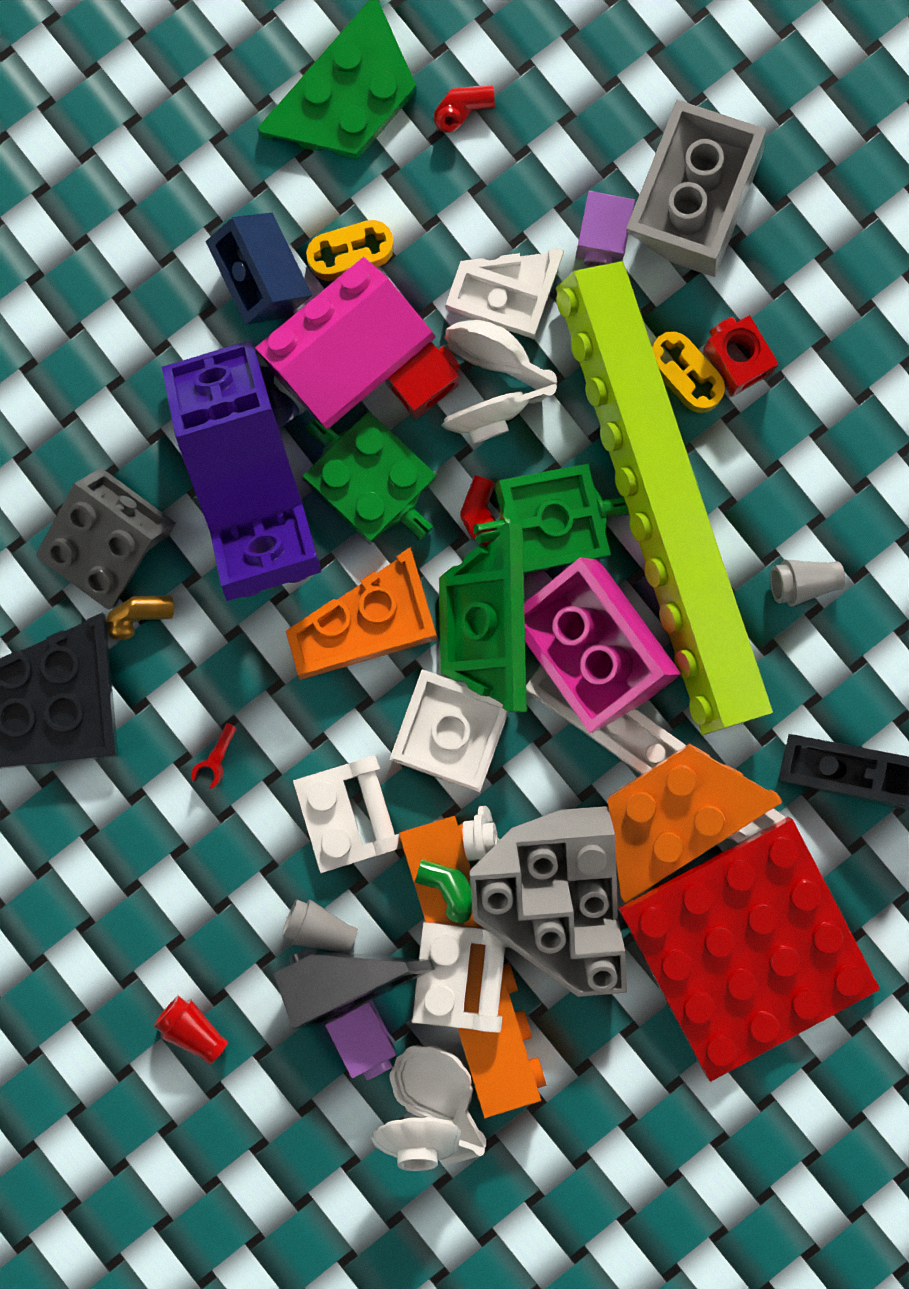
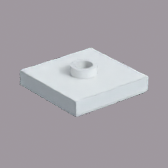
M422 669L389 760L480 793L508 711L502 708L503 704L491 697L480 696L470 690L465 684Z

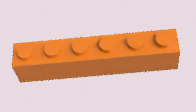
M455 816L399 832L425 922L485 929L473 920V913L467 922L455 923L451 921L445 914L447 904L441 891L415 883L421 859L460 870L464 873L470 884L471 867L464 849L463 824L458 825ZM471 943L464 1012L478 1013L485 955V945ZM510 963L503 964L498 1016L503 1017L501 1032L458 1028L484 1118L541 1101L538 1088L547 1086L539 1058L536 1057L529 1060L523 1042L532 1038L524 1010L514 1012L509 993L518 991Z

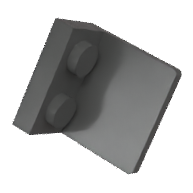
M100 468L74 483L36 552V556L96 602L110 610L117 605L147 551L168 538L176 522L104 469Z

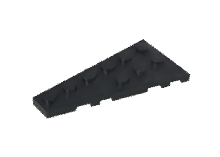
M103 612L73 628L57 632L46 637L44 641L0 658V769L118 756L106 614Z

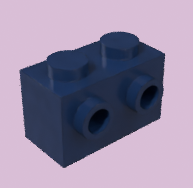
M273 212L232 217L205 241L245 325L284 319L313 296Z

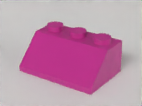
M363 256L315 298L311 299L296 314L273 331L255 349L277 380L327 430L436 337L389 278Z
M580 557L524 603L525 642L589 733H594L644 704L682 675L600 560Z

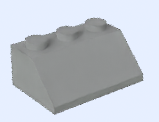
M676 100L628 222L626 232L671 263L716 277L764 153L767 129Z

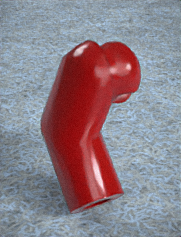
M493 85L453 88L448 91L435 109L433 119L436 127L442 132L452 133L461 127L472 110L495 108Z
M476 475L473 476L460 511V518L475 542V537L479 534L474 535V524L496 521L487 507L495 483L487 478ZM492 541L484 542L480 545L487 546Z

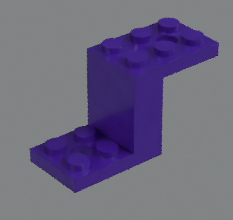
M248 340L163 366L162 372L175 438L210 531L219 579L226 601L240 597H252L263 590L285 583L300 582L308 576L321 573L302 499L269 400L253 341Z

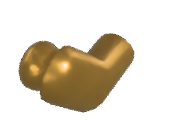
M135 596L111 610L106 618V624H109L108 634L113 640L132 638L135 633L133 623L140 620L172 619L174 615L172 596Z

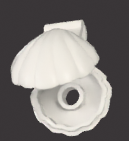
M469 320L455 323L446 329L444 338L448 342V348L462 359L483 369L507 373L536 389L526 394L515 392L501 395L445 417V422L441 425L446 430L457 433H469L473 444L508 432L506 420H510L520 413L528 402L535 404L556 392L557 377L555 373L551 370H542L531 364L522 345L503 327L481 320Z
M413 1045L408 1047L403 1054L396 1057L395 1065L390 1072V1082L396 1100L405 1106L408 1112L420 1118L394 1120L378 1127V1130L373 1132V1137L371 1138L374 1146L385 1154L396 1157L398 1168L406 1171L433 1169L437 1167L438 1160H441L444 1165L448 1166L482 1156L485 1152L486 1138L479 1131L468 1111L473 1088L471 1087V1075L457 1056L433 1045Z

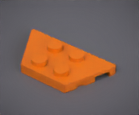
M689 743L608 797L609 812L615 833L616 864L621 898L625 903L781 804L782 799L778 793L771 789L763 788L744 777L743 773L727 764L719 763L712 759L709 754Z

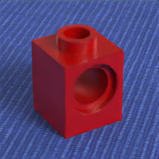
M750 315L736 322L734 317H730L714 326L709 331L712 337L708 338L703 349L713 367L722 376L725 387L731 397L772 375L779 364ZM733 343L743 345L748 350L750 359L745 362L734 361L729 357L726 346Z
M431 341L385 381L387 387L414 420H416L459 386V374L456 371L460 369V365L444 345L437 349Z

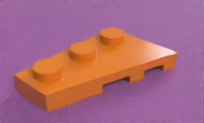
M411 547L396 556L397 560L376 573L374 571L360 581L361 584L339 599H332L286 630L300 680L438 640Z

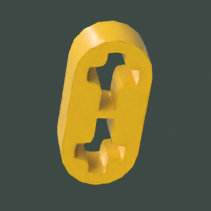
M377 220L363 221L320 234L313 238L308 245L306 251L308 266L316 277L326 281L336 280L363 256L375 267H380L392 257L394 251L393 234L388 226ZM369 234H374L377 240L385 239L380 244V252L376 254H371V250L368 247L353 251V248L366 244V236ZM325 247H330L332 253L348 250V253L335 257V265L332 267H326L324 261H315L322 256L321 249Z
M666 332L658 336L652 345V349L663 382L691 411L705 413L715 409L723 398L725 391L724 380L720 373L683 334ZM664 345L670 350L676 346L682 350L678 359L686 368L684 371L674 361H669L667 364L661 361L664 353L662 347ZM690 374L700 384H704L707 381L712 383L713 387L710 391L712 399L709 400L705 396H701L698 399L693 397L692 393L695 389V384L688 377Z

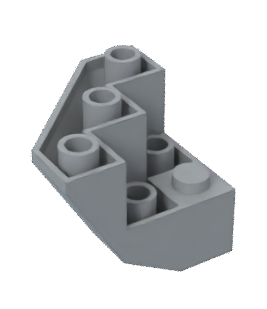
M608 806L559 810L511 828L470 870L473 920L577 997L627 993L625 947L618 921L615 833Z

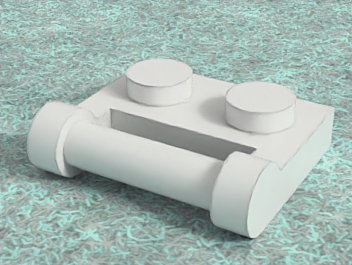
M376 755L293 780L320 873L403 848L400 835H395L376 774V771L380 770ZM358 777L377 840L364 845L344 782Z
M423 922L419 959L432 960L435 969L417 978L412 1023L466 1028L486 1032H501L503 1017L498 1016L505 947L509 946L486 929ZM471 943L485 945L478 1013L464 1012Z

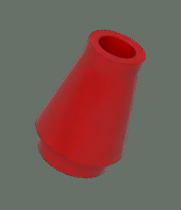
M179 995L170 1002L154 1024V1027L161 1032V1039L203 1059L209 1065L220 1056L228 1044V1041L217 1032L192 999L185 1001Z

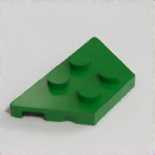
M369 0L258 126V133L261 137L272 141L273 137L299 143L302 148L315 151L329 150L336 156L358 160L417 92L416 83L379 0Z
M508 523L503 524L498 529L500 535L487 546L478 545L465 556L464 561L460 565L452 566L439 577L441 673L455 681L465 682L470 690L480 696L491 697L503 704L502 708L508 712H527L522 525Z

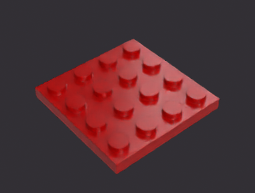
M790 817L775 823L618 908L697 1061L710 1082L880 990L794 820Z

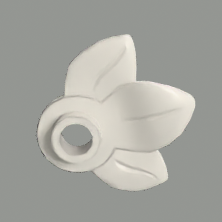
M479 806L478 815L474 816V820L463 822V843L468 861H480L500 840L497 836L491 812L487 806Z

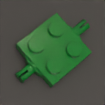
M370 411L351 429L339 435L331 428L326 430L315 418L313 423H309L305 431L325 449L320 459L302 476V480L369 545L387 528L400 522L413 532L420 541L426 537V534L428 535L434 526L414 508L419 496L436 480L437 475Z
M583 464L499 480L494 486L500 506V520L474 524L473 530L474 535L479 534L475 537L476 542L482 544L495 540L500 535L498 529L503 524L522 525L523 575L570 566L580 557L597 560L606 559L611 555L605 533L607 518L629 515L624 496L606 500L601 499L593 485L589 465Z

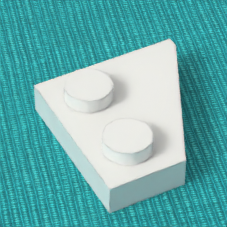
M555 248L548 249V253L520 256V253L503 255L496 260L480 258L460 261L445 308L448 311L475 320L490 322L503 327L505 330L534 339L564 250Z

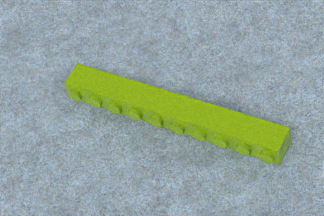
M620 261L575 270L555 288L557 292V307L560 314L565 317L571 335L572 353L575 359L580 362L585 377L586 396L589 403L594 406L601 426V442L604 448L609 451L616 472L615 484L618 492L624 496L630 515V530L635 540L639 542L645 560V576L648 583L654 588L660 606V621L664 630L669 634L675 652L674 663L682 674L680 677L684 679L689 694L691 716L699 725L703 736L771 714L773 711L624 262Z

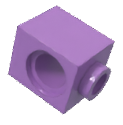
M588 191L575 258L584 260V264L588 267L623 261L629 234L626 232V228L633 212L635 199Z
M372 1000L326 1023L325 1026L351 1078L363 1073L365 1079L370 1080L392 1068L389 1059L396 1056L397 1049Z

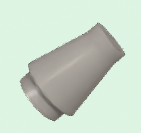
M785 559L781 562V565L771 568V591L777 603H787L792 607L831 591L842 590L845 586L844 569L839 561L827 563Z
M296 899L286 919L282 936L292 939L291 945L349 953L354 944L358 928L348 925L310 899L307 903Z

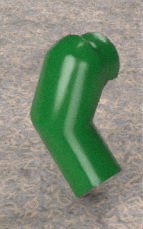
M421 859L415 883L440 890L447 904L446 916L455 923L467 922L472 915L471 886L464 873L457 869Z

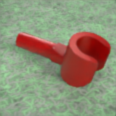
M226 723L208 759L196 764L192 769L191 779L193 782L198 779L202 767L207 766L213 770L215 775L209 789L220 784L224 776L221 763L237 727Z

